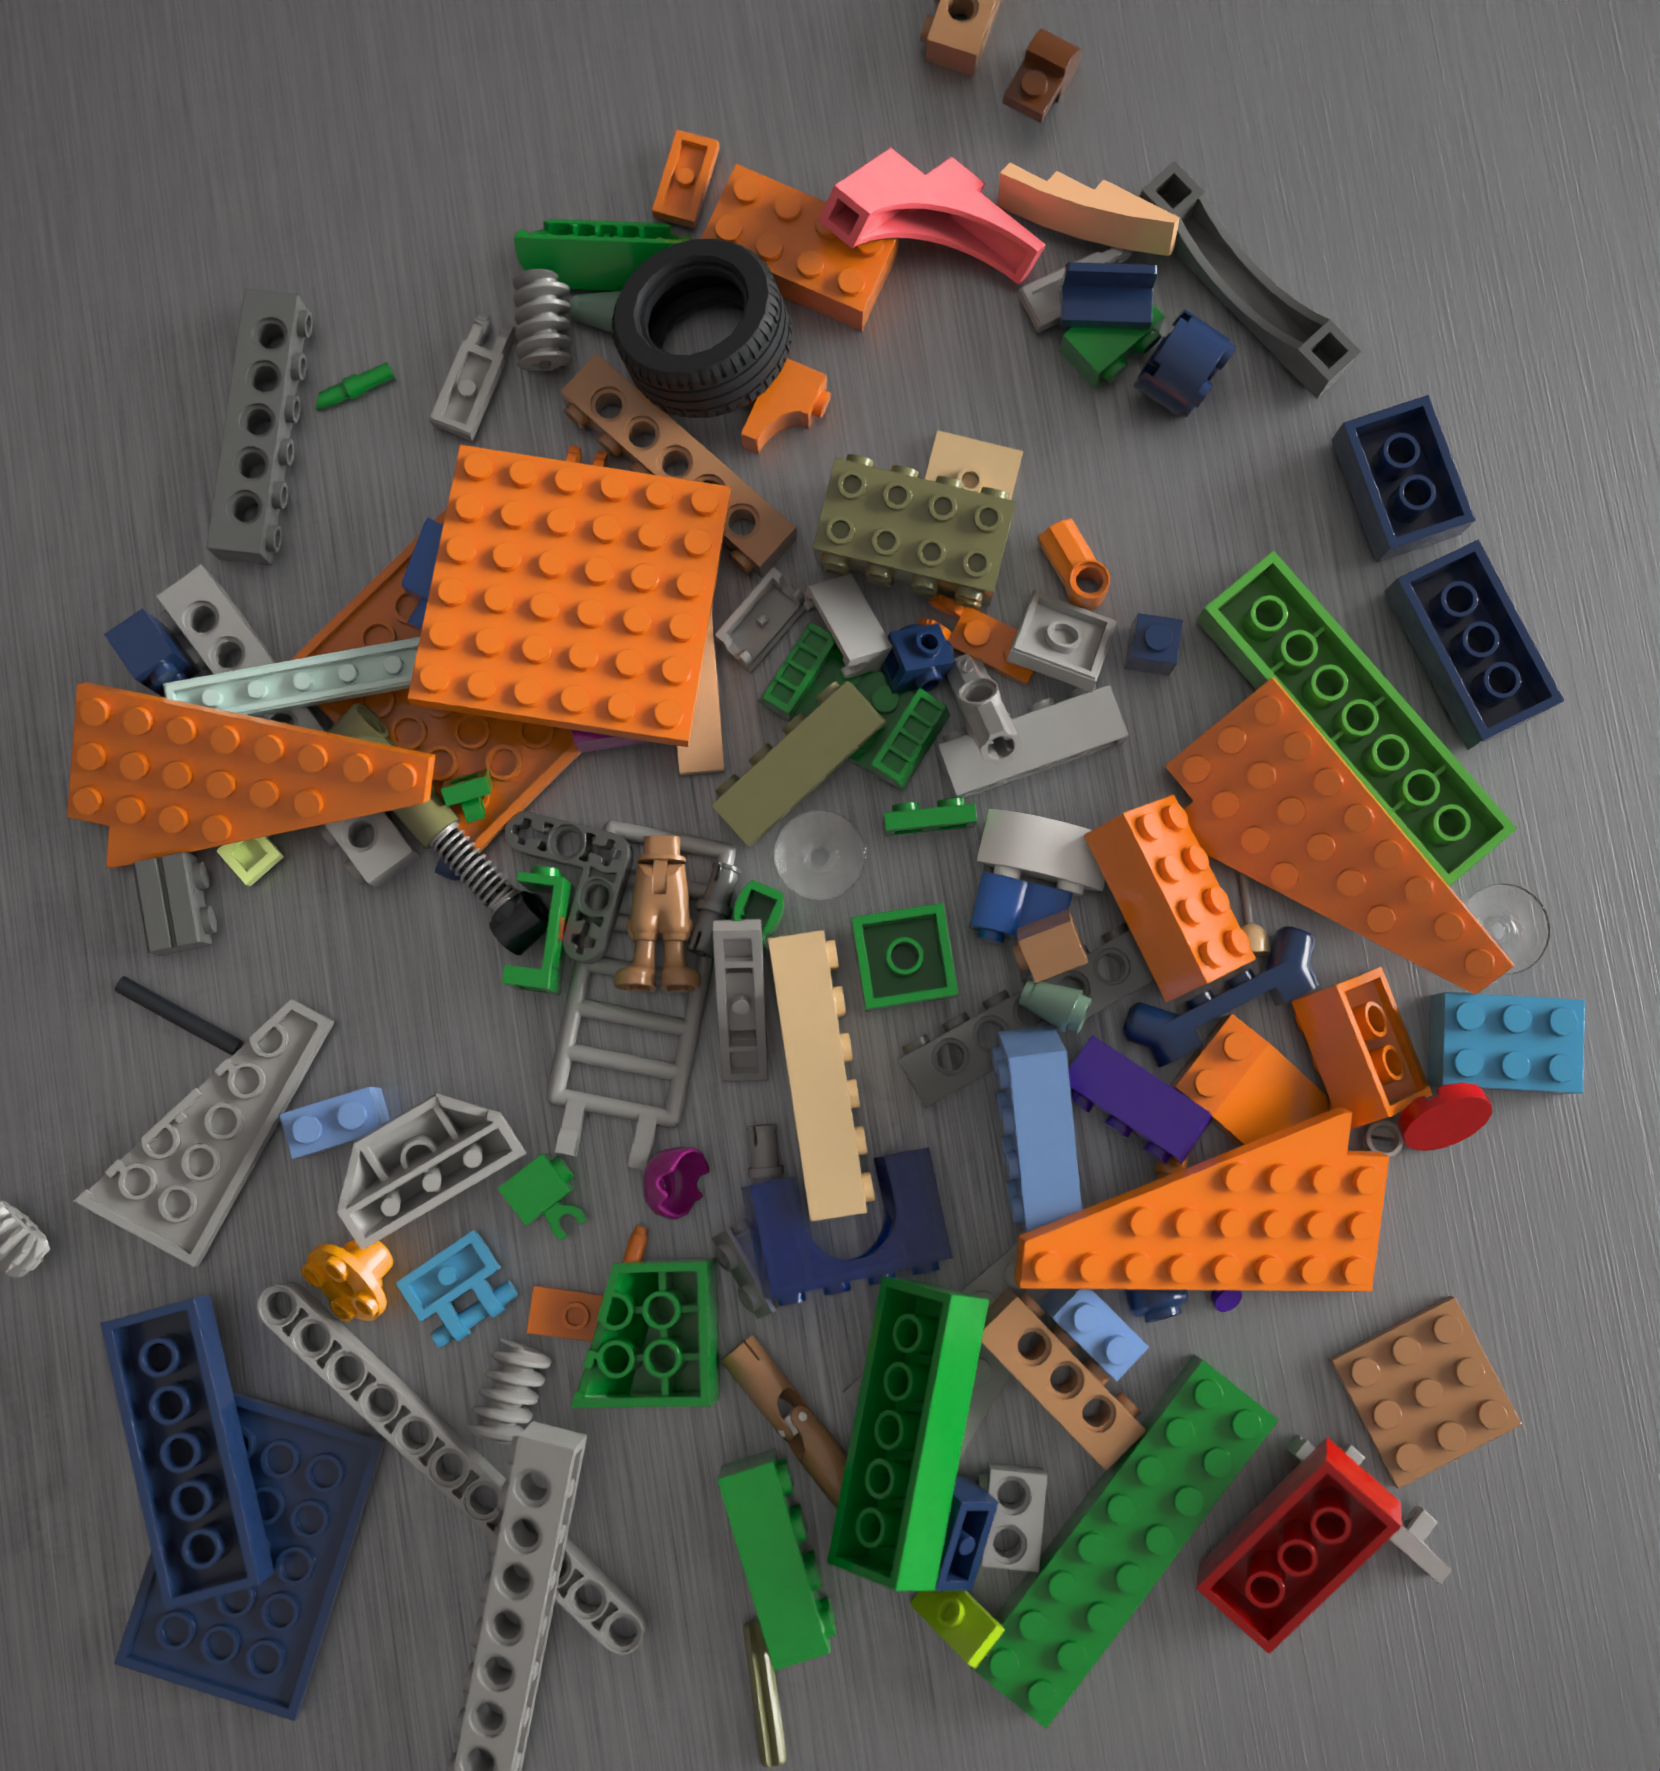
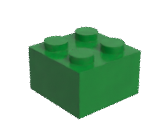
M943 903L851 917L865 1012L952 999L958 996Z

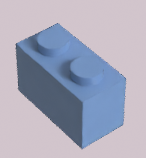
M370 1086L280 1114L292 1159H306L351 1145L355 1140L390 1120L382 1089Z
M1051 1289L1038 1303L1116 1381L1149 1348L1092 1289Z

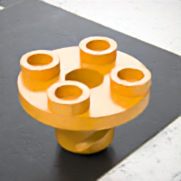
M355 1240L347 1242L342 1248L333 1244L321 1243L308 1254L307 1262L301 1267V1273L307 1282L314 1287L320 1288L331 1301L329 1304L330 1309L339 1319L348 1323L354 1317L363 1321H373L386 1308V1297L382 1290V1277L392 1268L393 1259L389 1250L380 1241L364 1250L360 1249Z

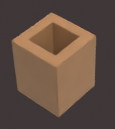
M1069 909L1017 929L1019 944L1012 946L1021 971L1030 970L1035 983L1088 963L1086 949Z

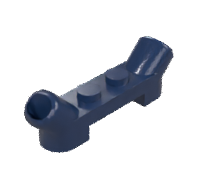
M1284 926L1276 931L1265 971L1254 975L1250 968L1228 979L1226 982L1230 989L1214 997L1211 989L1193 997L1186 1001L1190 1010L1182 1014H1176L1137 1002L1128 1011L1123 1034L1127 1041L1148 1047L1159 1068L1202 1047L1203 1044L1195 1029L1266 992H1269L1273 1002L1278 1006L1321 985L1310 966L1317 941L1310 932Z

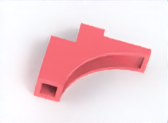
M889 148L834 185L818 219L822 225L852 249L865 242L883 238H912L930 241L971 255L1005 274L1018 285L1027 278L1046 246L1045 243L981 193L985 183L953 157H950L925 175L892 148Z

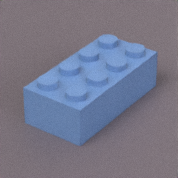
M1053 1025L998 1031L999 1047L991 1048L994 1074L998 1076L1000 1089H1004L1003 1092H996V1103L999 1120H1002L1004 1134L1008 1135L1001 1137L1004 1165L1007 1164L1009 1180L1005 1181L1008 1208L1012 1210L1014 1225L1022 1224L1025 1233L1082 1210L1067 1052Z

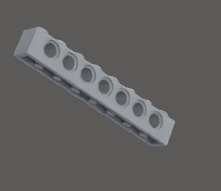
M201 564L156 596L166 609L160 613L162 619L176 635L184 633L192 644L186 648V651L201 670L204 671L209 667L213 674L278 663L216 578ZM208 615H215L216 621L213 628L207 632L200 633L199 625L202 619ZM233 650H241L242 658L235 667L226 668L225 659L227 655ZM310 706L254 716L281 723L286 720H294L296 726L324 732L328 731ZM388 811L323 824L317 827L333 849L338 845L341 846L349 857L344 862V865L360 885L366 881L369 885L378 889L421 857ZM372 826L375 833L372 843L364 848H358L355 843L356 833L362 827Z
M532 1421L519 1435L515 1434L511 1440L507 1453V1463L512 1465L510 1481L506 1480L503 1484L498 1500V1509L504 1511L501 1527H496L489 1546V1555L495 1557L492 1572L487 1573L480 1593V1601L486 1602L483 1618L480 1617L478 1619L471 1640V1646L477 1648L475 1662L470 1663L463 1681L462 1691L468 1693L466 1708L463 1707L460 1710L454 1728V1737L459 1738L457 1753L454 1752L452 1754L446 1771L522 1770L587 1439L585 1434ZM531 1472L542 1475L547 1481L548 1488L537 1486L532 1480ZM522 1519H528L535 1523L539 1534L529 1532L524 1527ZM513 1565L523 1567L528 1572L530 1579L520 1577L515 1572ZM505 1611L514 1613L519 1618L521 1624L512 1623L506 1617ZM496 1657L505 1659L510 1664L511 1669L502 1667ZM488 1703L498 1706L502 1714L492 1711ZM479 1748L487 1750L493 1759L485 1757Z

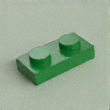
M964 798L938 800L937 807L919 809V803L917 802L899 803L892 805V812H885L883 816L885 837L974 828L977 823L975 803L964 804Z

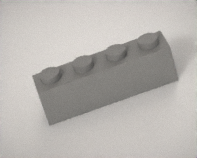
M1095 684L1092 692L1077 688L1070 692L1072 698L1056 704L1053 698L1038 701L1028 706L1029 713L1016 718H1012L1011 713H1008L1019 735L1021 748L1013 755L1012 761L996 765L993 761L983 760L974 738L967 733L966 728L944 735V743L938 745L936 754L952 798L966 799L1123 744L1129 734L1111 686L1107 685L1097 689Z

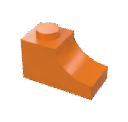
M787 358L779 375L755 401L741 432L743 448L759 454L767 441L778 432L793 426H803L809 429L815 416L822 418L831 397V393L826 391V374Z

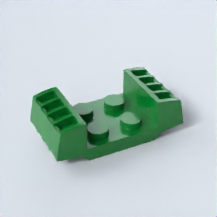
M810 622L799 635L758 699V702L790 722L799 713L803 712L808 717L819 707L820 704L815 699L833 682L836 681L840 686L846 681L851 682L885 719L887 724L848 760L903 791L951 716L947 705L921 688L916 693L910 690L892 694L885 675L880 671L873 673L870 671L852 678H845L841 672V669L846 667L843 662L844 656L830 632Z

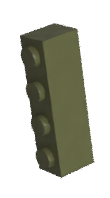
M835 681L815 699L820 704L819 707L808 717L803 712L794 717L782 729L786 735L782 741L774 748L769 743L764 745L749 759L753 767L745 775L739 778L736 774H733L715 791L720 798L711 806L747 846L758 842L887 724L885 719L851 682L846 681L840 686Z

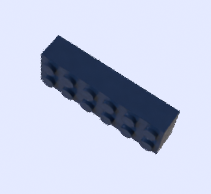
M208 1294L100 1323L164 1611L260 1585L274 1574L211 1295Z

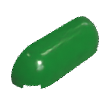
M552 219L543 221L544 229L527 234V231L520 229L514 236V246L518 261L525 271L531 269L553 271L558 274L557 282L568 285L569 289L622 291L626 281L635 270L655 253L673 244L692 239L689 235L681 238L671 234V225L663 223Z

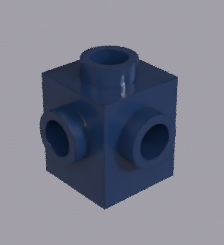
M939 623L927 626L910 624L898 631L890 632L887 636L892 649L882 665V670L892 694L918 690L919 688L928 692L936 689L943 683L944 678L954 664V652L951 643L945 639Z

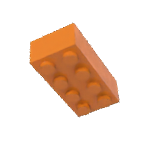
M736 164L701 239H718L733 242L753 251L769 267L783 298L863 331L898 255L899 238L872 240L857 245L852 249L818 221L826 204L825 201Z
M1175 795L1125 812L1084 835L1166 1003L1256 960L1250 948L1249 938L1240 928L1230 908L1229 898L1225 891L1220 888L1209 866L1208 856L1204 849L1200 847L1188 823V816L1179 805Z

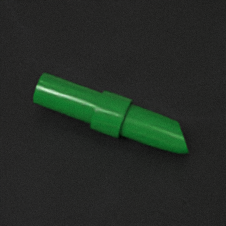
M383 363L358 375L355 373L342 379V382L319 392L316 409H324L350 398L353 400L366 394L365 391L395 379L389 363Z

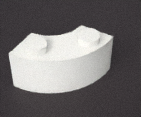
M999 809L988 810L977 862L994 868V874L1019 880L1020 875L1049 881L1056 883L1057 889L1071 892L1073 896H1083L1084 889L1103 892L1105 878L1084 837L1085 834L1092 830L1020 812Z

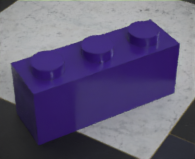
M1093 1035L1068 1070L1072 1103L1088 1113L1095 1107L1108 1116L1104 1122L1108 1127L1127 1139L1131 1133L1135 1134L1147 1142L1143 1150L1165 1165L1168 1164L1170 1159L1182 1165L1212 1121L1211 1113Z

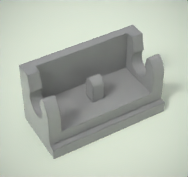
M774 567L715 634L717 646L750 674L753 673L807 610L804 606L805 596L798 588L796 590L792 589L785 582L786 579L783 574Z
M851 573L808 586L805 594L809 600L804 602V606L808 612L819 611L844 656L843 662L846 667L841 669L844 677L852 678L870 671L872 673L879 671L891 651L892 645Z

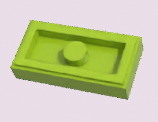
M966 1590L919 1591L909 1603L968 1665L974 1668L978 1666L1005 1631Z

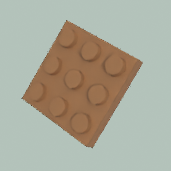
M1449 1296L1328 1359L1391 1482L1398 1489L1522 1425L1457 1299L1453 1296Z

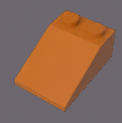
M1233 1014L1223 1016L1202 1042L1203 1046L1195 1051L1169 1085L1208 1110L1212 1117L1211 1123L1240 1146L1323 1114L1330 1107L1329 1097L1268 1041Z

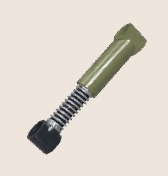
M355 703L327 731L338 735L396 746L388 737L389 731L384 722L372 710L360 703ZM432 786L430 800L424 804L392 810L425 849L434 847L433 851H439V857H445L444 863H450V869L455 870L456 876H461L460 881L466 882V888H472L471 894H477V900H483L482 906H487V912L492 914V921L489 923L490 929L495 938L513 954L522 955L547 932L550 911L546 905L528 891L519 893L513 889V885H506L508 879L502 880L500 878L502 873L495 872L497 867H490L491 860H484L486 854H479L481 848L475 849V842H468L470 836L464 837V830H458L461 818L450 806L446 807L444 799Z

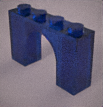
M929 1147L873 1158L884 1207L882 1229L874 1244L867 1251L847 1260H840L829 1256L811 1239L806 1228L795 1176L742 1186L741 1191L763 1298L778 1299L779 1306H785L806 1301L805 1292L823 1288L824 1296L850 1291L852 1290L850 1281L867 1278L869 1285L880 1284L882 1276L896 1278L894 1271L911 1268L913 1275L940 1270L939 1261L953 1258Z

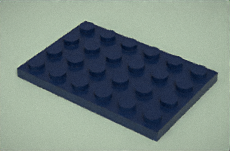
M233 1391L274 1574L260 1585L164 1611L152 1553H150L114 1664L295 1721L299 1717L386 1439Z

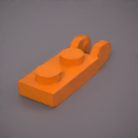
M937 593L936 598L929 599L928 603L935 610L959 620L953 632L939 624L945 639L951 643L954 653L961 656L969 654L972 658L981 659L985 668L1022 686H1027L1034 671L1006 661L1017 634V629L974 608H964L962 605L954 603L953 599ZM921 617L917 624L927 626L938 623L932 619Z

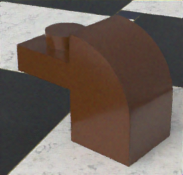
M1041 28L1026 48L1025 58L1008 86L1002 103L1042 123L1054 101L1059 103L1077 71L1082 48Z

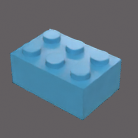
M1442 992L1430 995L1429 1086L1441 1087L1448 1084L1469 1083L1478 1085L1483 1090L1552 1094L1583 1093L1585 1000L1492 994L1475 995L1473 993Z

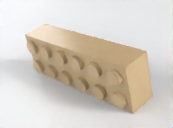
M824 930L768 938L810 1221L867 1213L866 1202L875 1201L871 1173H861L858 1155L868 1153L864 1127H854L851 1109L860 1108L856 1079L847 1080L844 1063L853 1062L849 1032L841 1034L839 1032L837 1018L846 1016L842 986L833 987L830 972L839 971L835 940L826 941Z

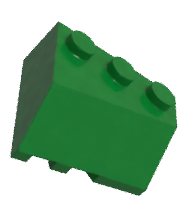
M717 1257L667 1258L614 1263L598 1313V1323L591 1347L587 1350L584 1360V1370L580 1384L574 1394L570 1408L702 1407L714 1404L720 1399Z

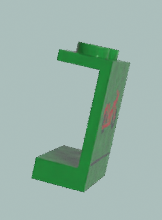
M531 866V873L518 872L516 881L529 891L552 894L542 969L504 965L502 984L516 990L560 995L566 952L563 947V935L573 905L575 887L565 879V875L559 873V869Z

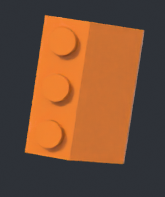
M1382 967L1291 1001L1295 1010L1296 1023L1304 1033L1311 1050L1314 1068L1321 1076L1330 1098L1331 1110L1345 1108L1352 1112L1350 1129L1389 1118L1403 1111L1416 1098L1423 1095L1428 1098L1433 1095Z

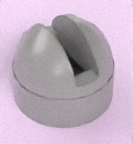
M1390 1121L1375 1122L1364 1135V1145L1367 1151H1381L1388 1155L1389 1159L1394 1157L1403 1147L1404 1140L1398 1126ZM1371 1138L1393 1141V1148L1373 1145Z

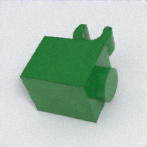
M548 1153L541 1154L498 1188L499 1192L525 1226L533 1224L544 1215L550 1224L552 1233L560 1240L568 1236L561 1227V1219L565 1214L573 1215L580 1225L587 1221V1217L580 1207L561 1203L564 1198L576 1189L570 1183V1180L575 1176L559 1155L552 1159Z

